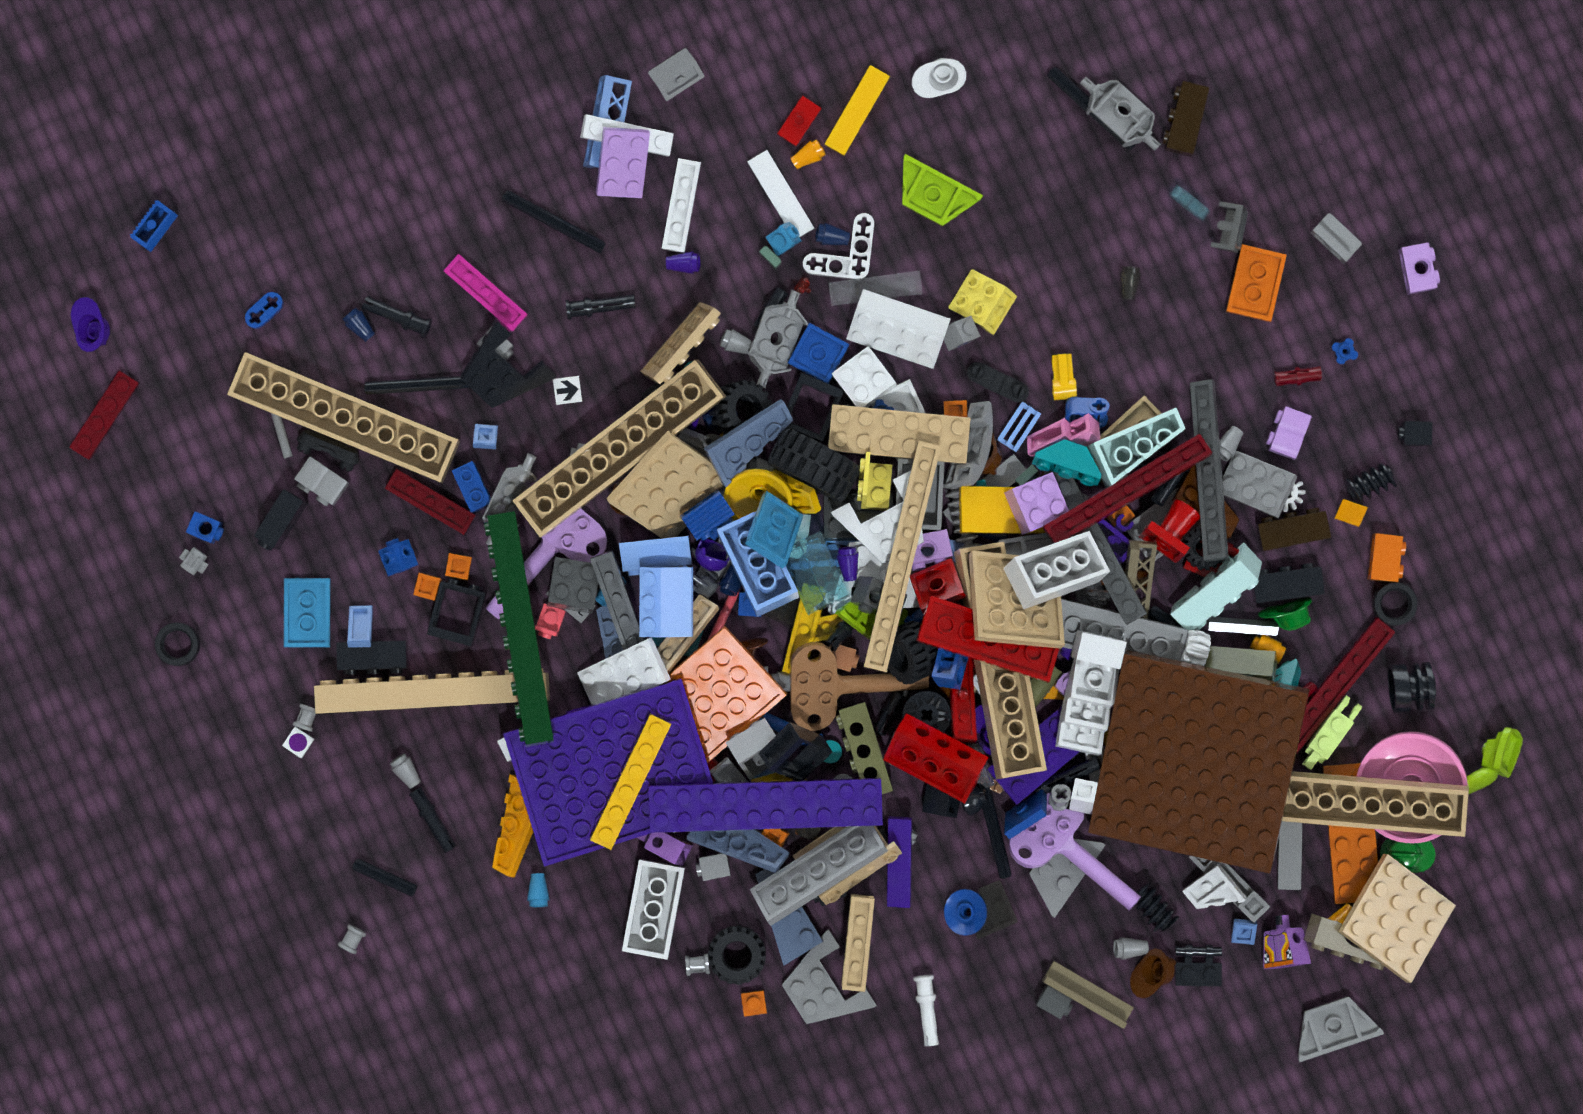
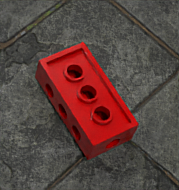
M906 713L894 733L883 760L965 804L975 788L989 757Z

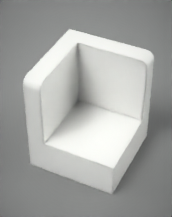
M1075 778L1069 809L1092 815L1098 783Z

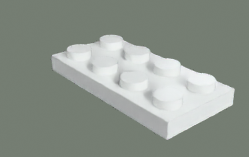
M652 637L577 672L592 705L655 687L671 680Z

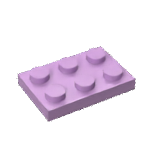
M603 127L596 185L597 196L642 198L650 138L649 130Z

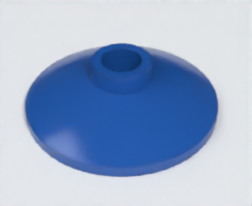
M958 890L951 894L946 901L944 907L945 921L949 928L959 935L975 934L984 926L987 918L985 901L973 890ZM968 908L971 909V916L967 915Z

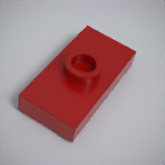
M802 96L777 135L797 147L822 108Z

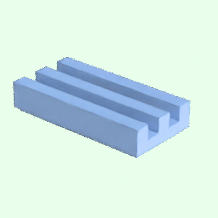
M1021 402L997 441L1017 452L1041 413L1026 403ZM1024 408L1027 412L1006 441L1003 438ZM1033 414L1034 418L1032 419V421L1030 422V424L1028 425V427L1026 428V430L1024 431L1016 445H1012V441L1024 425L1029 415Z

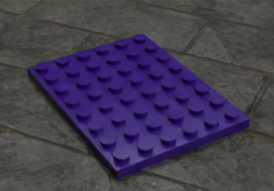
M681 678L550 718L554 742L526 747L525 741H520L518 729L503 733L544 866L605 848L590 841V838L649 714L671 723V726L614 845L650 834L649 785L713 783Z

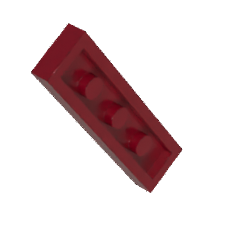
M119 370L69 448L90 460L140 383Z
M398 469L395 470L385 487L386 490L463 535L466 534L476 517L473 513Z

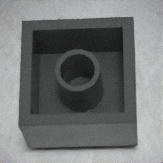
M555 557L547 606L592 614L598 580L592 563Z

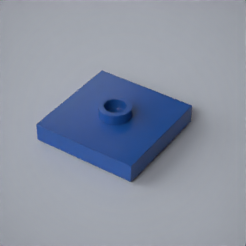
M809 323L787 364L815 379L829 384L833 377L831 373L839 366L850 344Z
M1043 789L1005 813L1004 834L1008 839L1018 835L1047 815V794Z

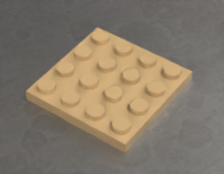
M699 302L640 372L658 384L666 383L673 376L674 372L672 370L676 365H682L689 357L688 351L693 346L696 348L704 340L703 334L708 328L712 330L720 321L718 317L721 313L714 307Z
M667 431L606 499L611 505L660 538L677 537L686 527L680 515L716 490L719 491L723 485L707 457L670 431Z
M971 551L969 553L975 640L1059 649L1064 647L1061 596L1023 609L1003 569L1014 557L1020 555Z
M1383 854L1338 932L1406 983H1412L1456 905L1390 855Z

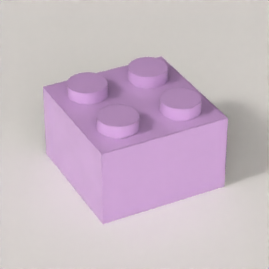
M1053 472L1004 492L1022 535L1043 527L1069 511Z

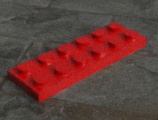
M929 596L916 640L1047 683L1050 682L1059 648L977 641L974 635L973 609L933 596Z

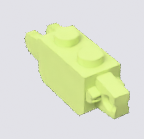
M1347 695L1336 709L1329 713L1307 743L1305 752L1309 755L1302 763L1307 769L1311 770L1317 761L1322 764L1324 760H1328L1354 724L1353 720L1362 709V706L1357 704L1353 707L1348 717L1343 715L1341 712L1349 704L1350 697Z

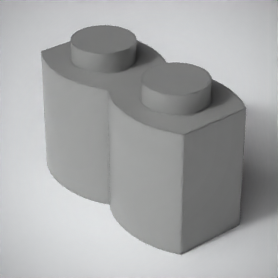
M312 457L308 458L295 477V480L299 482L297 484L298 488L307 494L311 490L318 495L316 500L325 506H328L329 503L334 506L349 485V482Z

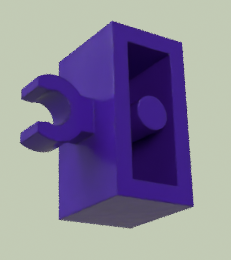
M1123 514L1117 517L1115 527L1104 519L1098 522L1120 563H1123L1127 558L1129 539L1122 533L1130 530L1134 525L1131 521L1128 526H1122L1121 519L1125 516Z

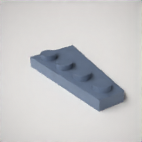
M778 400L704 448L722 485L727 487L732 482L731 479L738 472H742L747 467L746 464L754 456L757 457L763 451L762 448L769 441H773L793 421L784 401Z
M754 829L690 831L686 839L774 873L777 872L789 856L787 850Z
M764 869L755 874L758 884L773 875L774 872ZM802 906L771 926L784 966L824 942Z

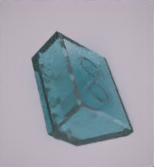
M821 531L794 543L786 566L808 615L850 597Z

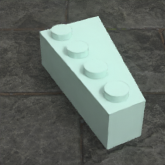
M1174 408L1088 446L1089 451L1102 474L1101 478L1105 487L1112 486L1186 428L1177 408Z
M1245 543L1238 547L1239 553L1233 558L1228 556L1229 559L1222 561L1221 566L1217 570L1218 572L1214 573L1211 571L1200 583L1201 587L1195 585L1172 606L1171 615L1183 628L1187 630H1200L1207 623V619L1211 616H1218L1224 610L1225 605L1229 602L1231 604L1235 603L1241 597L1243 591L1246 589L1251 590L1258 584L1262 561Z

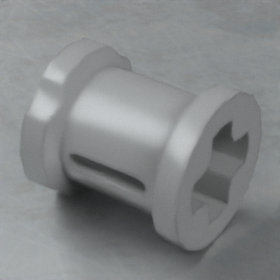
M300 703L299 707L301 709L296 722H293V726L312 732L313 728L311 726L316 715L315 708Z
M1058 784L1051 790L1048 802L1055 811H1063L1068 807L1069 800L1071 799L1070 788L1064 784Z
M348 924L346 935L337 945L350 953L356 954V948L361 938L366 936V933Z
M708 954L700 957L685 956L687 976H691V973L701 972L710 974Z

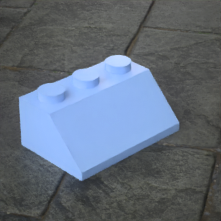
M689 536L619 543L623 572H628V576L640 575V567H679L680 565L688 567L687 565H692Z
M640 567L639 637H693V567Z

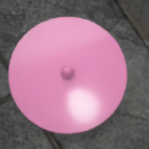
M1401 732L1388 736L1376 743L1363 758L1356 776L1468 786L1466 771L1455 751L1442 740L1421 732ZM1375 829L1383 836L1403 843H1422L1441 836L1437 834Z

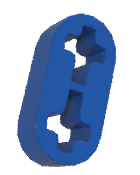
M275 292L265 294L246 312L245 321L247 325L254 329H259L266 325L283 308L284 302L282 297ZM270 297L272 299L277 297L276 303L278 306L276 308L271 306L265 310L264 308L269 305L268 299ZM263 310L264 313L259 317L261 322L259 324L256 322L251 323L250 321L253 319L251 314L255 313L257 315Z

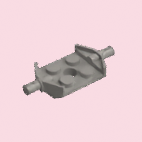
M1086 76L1080 82L1091 94L1086 114L1088 115L1092 112L1125 142L1122 145L1123 147L1145 142L1155 151L1161 145L1151 136L1155 114L1118 80H1110L1101 85L1099 83L1095 85ZM1118 106L1125 107L1128 115L1121 114Z
M791 290L787 303L770 305L765 308L748 354L750 360L759 368L758 371L761 372L756 385L760 384L763 388H766L771 374L791 371V368L787 367V363L793 353L802 326H808L805 318L796 309L801 293ZM777 332L778 340L772 344L771 336Z
M527 453L523 465L506 468L482 517L484 522H488V515L515 511L516 515L518 514L519 509L512 500L527 490L532 482L536 483L538 481L531 472L536 456ZM491 536L486 541L487 545H492Z

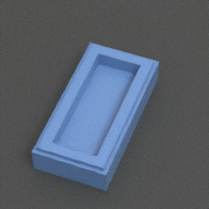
M372 605L349 606L348 648L371 647Z

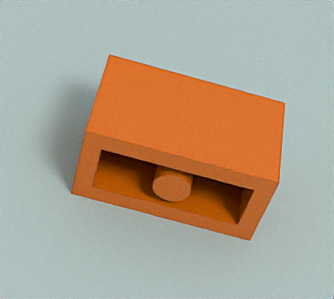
M1378 533L1372 535L1368 580L1398 582V579L1402 578L1404 565H1401L1400 561L1401 555L1404 556L1406 551V542H1403V536Z

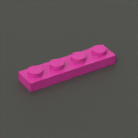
M458 254L445 268L444 272L512 332L528 316L525 311L461 255Z

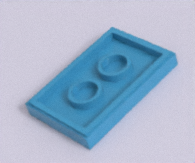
M766 491L762 494L745 544L783 569L788 563L804 515Z
M284 578V647H331V578Z

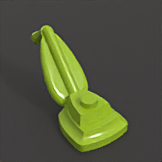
M1505 727L1502 732H1498L1496 739H1490L1484 743L1482 748V768L1467 775L1469 794L1490 785L1497 779L1498 775L1506 778L1511 776L1523 744V738L1518 730Z

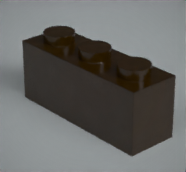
M1182 81L1180 86H1176L1173 99L1177 100L1175 109H1170L1168 122H1171L1170 131L1165 130L1162 144H1166L1165 151L1192 157L1210 87Z
M1319 507L1306 510V515L1297 516V512L1283 514L1284 519L1275 520L1274 516L1260 519L1261 523L1256 525L1261 552L1331 538L1326 511L1320 512Z

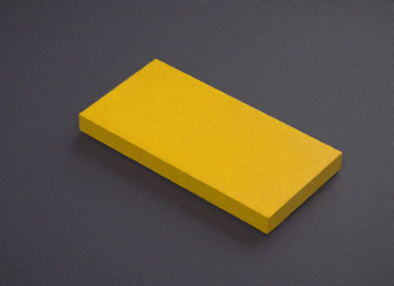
M959 487L960 533L1021 534L1004 492L1015 487ZM1040 527L1026 534H1042L1046 532L1043 527Z

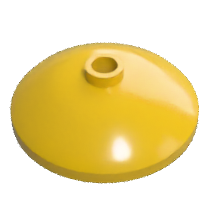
M744 470L736 474L731 479L732 482L725 487L724 499L735 514L732 516L734 520L757 511L762 494L766 491L791 507L793 504L792 491L787 482L779 475L768 470Z

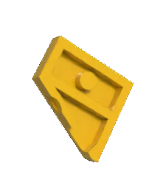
M778 470L771 471L783 478L789 485L793 495L792 508L805 514H816L821 510L814 488Z

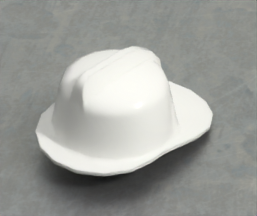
M939 58L920 66L915 71L912 77V87L919 96L925 98L952 93L964 85L966 71L964 66L957 60Z

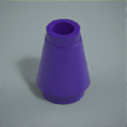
M691 251L667 256L666 269L690 274L699 272L700 255Z
M856 547L839 548L836 557L843 581L857 580L859 552H856Z

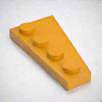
M510 774L508 780L510 782L509 794L506 793L504 802L507 803L505 815L501 817L500 826H502L501 837L497 839L492 868L508 877L514 878L533 834V829L517 777Z

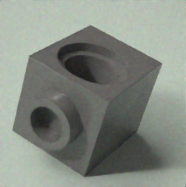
M1047 984L1035 1003L1036 1006L1059 1019L1063 1015L1067 1017L1073 1007L1070 1003L1072 1001L1070 997Z

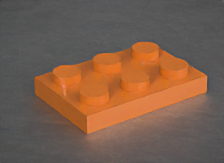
M1242 244L1226 312L1271 322L1287 255Z

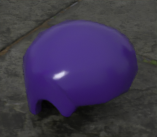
M710 539L700 540L695 550V558L704 569L720 571L728 564L729 558H726L727 553L721 544Z

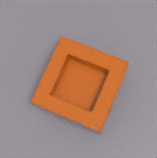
M967 400L943 402L944 415L967 417Z
M1126 505L1106 518L1115 527L1116 519L1120 514L1125 515L1121 519L1122 526L1132 520L1135 515Z
M449 553L445 576L468 580L472 557Z
M419 573L413 595L436 601L440 582L443 579Z
M764 829L761 834L782 847L790 833L784 829Z
M764 990L741 993L744 1017L767 1013Z

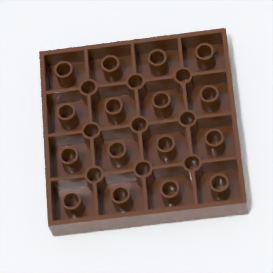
M1127 650L1123 657L1088 833L1271 873L1310 689Z

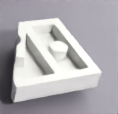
M1219 863L1186 886L1182 891L1196 909L1207 908L1210 905L1221 906L1236 901L1242 903L1247 898Z

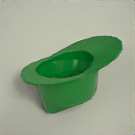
M1303 597L1285 604L1268 607L1261 610L1258 616L1261 618H1274L1279 627L1284 630H1296L1310 623L1308 605H1310L1312 599L1310 597Z
M1388 838L1382 844L1380 850V858L1383 854H1388L1412 873L1424 872L1429 869L1434 863L1436 856L1435 848L1430 841L1403 843Z

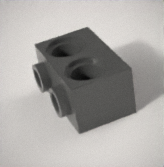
M860 576L851 603L857 605L858 610L861 612L876 615L884 582L874 577ZM905 594V598H904V602H903L902 609H903V607H904V604H905V601H906V598H907V594Z

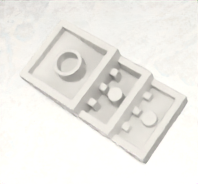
M1076 659L1073 660L1058 725L1056 747L1093 755L1102 754L1104 733L1108 730L1110 711L1114 707L1119 669L1113 668L1111 672L1099 669V664L1091 663L1090 667L1077 664Z

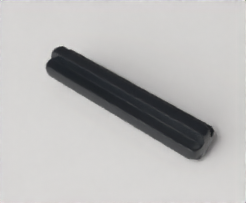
M356 859L352 866L354 871L404 894L414 896L418 887L416 884L361 859Z

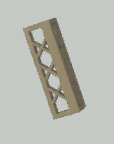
M1129 540L1125 573L1134 590L1137 591L1141 588L1145 593V597L1140 601L1142 605L1144 604V609L1147 612L1142 618L1148 619L1157 542ZM1140 548H1150V555L1142 561L1139 557ZM1143 567L1148 572V576L1139 581L1137 579V571Z
M1055 961L1052 962L1042 980L1047 985L1123 1029L1127 1025L1126 1021L1134 1009L1133 1006Z

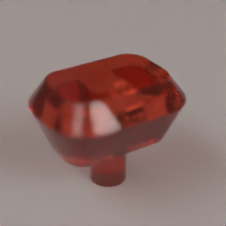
M805 277L799 280L794 287L796 292L801 294L805 291L808 294L811 292V289L808 288L810 285L808 278Z

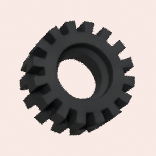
M1196 527L1195 531L1191 530L1189 536L1185 537L1184 544L1190 547L1185 554L1186 560L1190 562L1191 566H1196L1198 570H1202V568L1210 570V567L1216 568L1217 564H1221L1223 560L1205 562L1203 556L1196 552V545L1202 541L1201 529Z

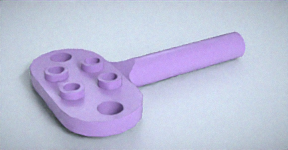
M582 509L578 510L550 533L542 537L541 543L525 560L524 568L527 585L533 581L557 553H562L571 560L591 563L590 558L594 556L589 555L586 548L589 543L594 542L600 548L598 554L594 556L605 552L607 537L604 529ZM495 595L485 609L499 620V614L504 612L502 604H497Z
M1051 792L1048 793L1047 815L1009 839L1008 848L1012 858L1021 866L1034 869L1048 863L1053 856L1062 854L1130 911L1141 896L1073 838V834L1084 819V813L1069 809L1055 811L1049 805L1048 801ZM1021 848L1028 849L1031 857L1022 858L1019 855V850Z

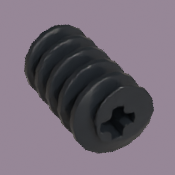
M1382 463L1377 464V470L1374 467H1370L1369 474L1366 471H1362L1361 478L1354 475L1352 477L1353 483L1349 479L1344 480V485L1351 501L1355 503V499H1357L1361 504L1364 503V495L1372 499V491L1379 496L1380 487L1386 492L1389 491V483L1394 488L1397 487L1391 469L1387 464L1385 466Z
M1149 881L1136 892L1141 898L1135 909H1144L1141 915L1142 918L1150 916L1147 924L1156 923L1153 931L1161 930L1163 932L1180 917L1178 915L1171 917L1174 910L1172 908L1165 910L1168 902L1159 903L1162 895H1154L1156 888H1148L1150 885Z

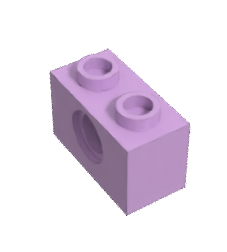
M1429 242L1400 248L1398 251L1407 295L1438 288L1437 284L1440 283L1438 270H1434L1432 261H1435V252L1433 247L1430 248ZM1417 262L1425 265L1426 271L1424 274H1418L1415 271V264Z
M947 529L923 534L924 543L916 548L912 571L924 570L926 566L936 565L953 557ZM927 547L933 551V554L931 556H924L921 550Z

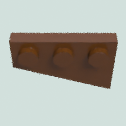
M1194 465L1185 474L1172 501L1174 499L1183 501L1200 515L1197 468ZM1224 501L1228 539L1237 526L1239 518Z

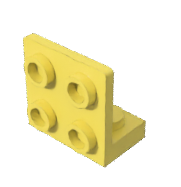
M972 269L949 305V309L965 318L972 316L975 323L986 332L994 335L1017 296L1006 286Z
M866 452V457L861 458L859 479L864 480H859L857 501H862L861 509L886 511L889 509L892 465L870 463L871 452Z

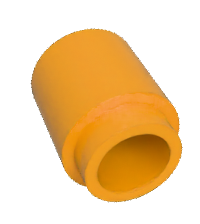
M1267 635L1255 636L1250 646L1253 650L1276 651L1277 664L1281 661L1286 647L1282 646L1281 642Z

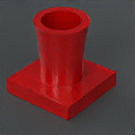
M1174 499L1162 524L1159 526L1151 521L1138 537L1144 541L1157 542L1156 550L1174 563H1177L1190 549V547L1181 542V539L1200 519V515L1185 502Z
M952 558L910 575V580L923 615L929 596L961 605L960 600L966 598Z

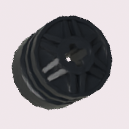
M1417 662L1413 663L1411 673L1408 672L1406 664L1389 665L1388 690L1391 708L1394 713L1410 712L1411 701H1414L1418 711L1423 709L1424 704L1427 710L1434 709L1436 680L1430 662H1422L1421 670Z
M931 691L917 692L910 696L902 710V719L907 713L943 733L948 728L951 720V711L947 701L938 693ZM923 709L926 711L932 710V720L925 719L923 721L921 719L923 716L921 711Z

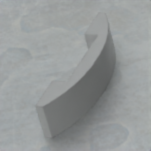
M989 401L970 403L967 417L971 418L966 464L956 465L952 482L953 487L974 485L984 470L990 452L993 432L992 405Z
M1189 856L1203 873H1206L1218 863L1223 867L1247 897L1242 903H1238V901L1233 903L1253 923L1270 908L1228 864Z

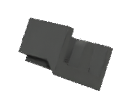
M1220 201L1219 206L1227 209L1225 221L1221 220L1217 223L1218 229L1223 230L1220 243L1211 242L1210 247L1238 253V250H1241L1248 217L1247 208L1243 207L1244 205Z

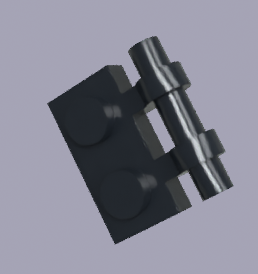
M1192 944L1175 947V955L1184 956V962H1176L1175 986L1222 987V963H1213V956H1222V947H1213V945L1192 947ZM1192 956H1205V963L1192 962Z

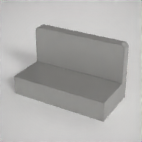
M686 48L648 72L666 101L705 77L696 60Z
M1330 213L1310 232L1343 264L1362 245Z

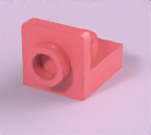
M544 603L537 625H535V630L539 631L538 636L550 640L552 636L557 637L566 611L548 607Z

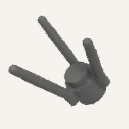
M692 547L690 550L695 557V548ZM704 569L708 576L702 575L699 579L693 574V581L696 582V586L693 585V591L709 598L720 584L716 582L718 577L712 571Z

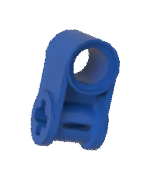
M1070 397L1065 402V419L1070 423L1089 413L1097 420L1098 415H1100L1099 428H1102L1108 422L1106 413L1109 411V402L1104 398Z

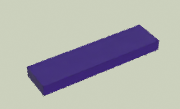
M889 816L888 845L894 841L902 854L894 862L888 864L887 907L910 908L912 818Z

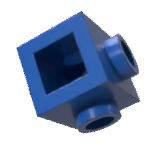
M398 538L385 543L387 547L378 551L388 577L418 565L409 539L401 542Z

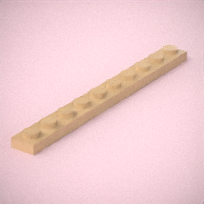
M918 441L866 654L864 663L866 668L887 672L941 446L922 441Z

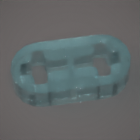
M1178 185L1169 193L1177 203L1201 221H1204L1210 213L1206 206Z

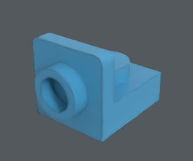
M791 222L780 225L777 230L766 236L777 256L782 255L801 242L799 231Z

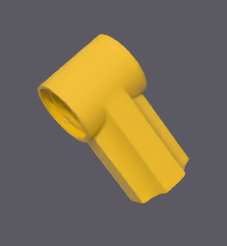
M1072 354L1052 355L1053 400H1066L1070 397H1077L1076 380L1073 378Z

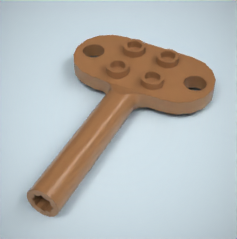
M819 642L803 644L796 649L791 657V715L798 726L810 731L821 730L831 724L836 716L837 700L843 694L928 690L929 676L907 685L903 684L902 681L899 682L891 673L841 676L837 673V662L834 653L828 646ZM813 649L820 651L817 658H808L809 651ZM810 715H819L818 722L812 724L807 721Z

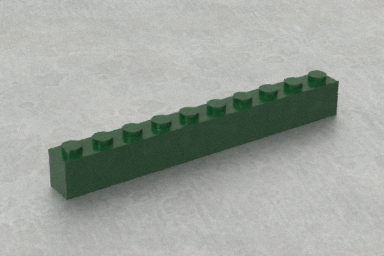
M515 511L488 515V522H484L486 536H491L492 545H488L490 559H495L496 567L491 569L493 581H498L500 590L495 591L497 604H502L504 613H500L499 616L501 627H506L507 636H503L505 650H510L511 659H507L509 673L514 672L515 682H511L513 696H518L519 704L514 705L516 718L522 719L523 727L518 728L520 741H525L526 747L554 742L516 514Z

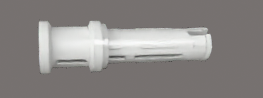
M934 975L913 977L917 986L918 995L916 996V1001L920 1003L924 1046L939 1044L934 1011L936 994L933 993L932 985Z

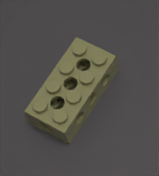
M863 702L838 710L839 715L835 717L839 729L844 728L846 737L842 738L846 752L851 750L853 759L849 760L853 774L858 773L859 779H865L864 770L867 767H874L877 772L875 778H881L882 794L893 791L866 703ZM855 722L860 723L863 727L862 733L858 736L850 733V726ZM864 744L869 747L870 752L867 757L861 758L857 755V748Z

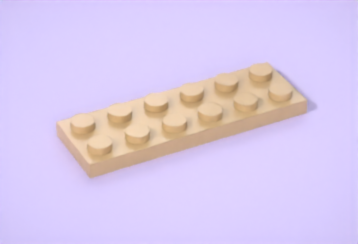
M832 404L828 447L836 452L866 455V452H871L870 455L914 459L918 441L941 446L938 462L966 464L971 418Z

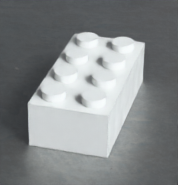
M863 289L846 339L934 369L950 318Z
M1090 531L1014 557L1003 568L1023 609L1099 583L1110 572Z
M639 859L622 951L668 960L685 867Z

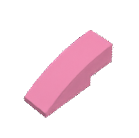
M1089 413L1070 423L1063 418L1027 436L1028 455L1035 456L1036 452L1064 439L1083 446L1099 441V422Z

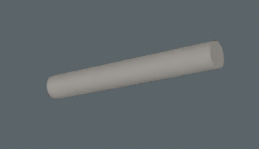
M271 413L284 459L292 457L282 417Z

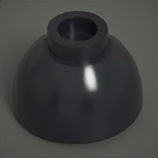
M975 786L966 803L961 802L967 815L973 816L982 809L984 803L988 802L987 792L985 789H979Z

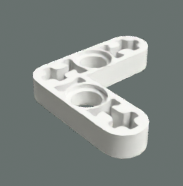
M861 213L856 216L853 224L850 257L810 253L803 260L804 270L811 275L852 280L864 279L868 275L874 230L872 216L867 213ZM862 218H867V222L871 224L866 226L865 235L870 234V238L855 236L856 232L861 233V226L857 225V222H861ZM859 240L865 241L868 245V249L864 253H859L855 250V243ZM853 255L857 257L867 256V261L862 259L861 267L865 268V272H861L860 275H856V272L852 270V267L857 266V259H853ZM811 258H816L817 263H823V258L828 259L826 262V272H821L823 267L816 266L815 270H810V266L806 265V263L810 262ZM834 260L842 263V270L838 273H833L829 269V264Z

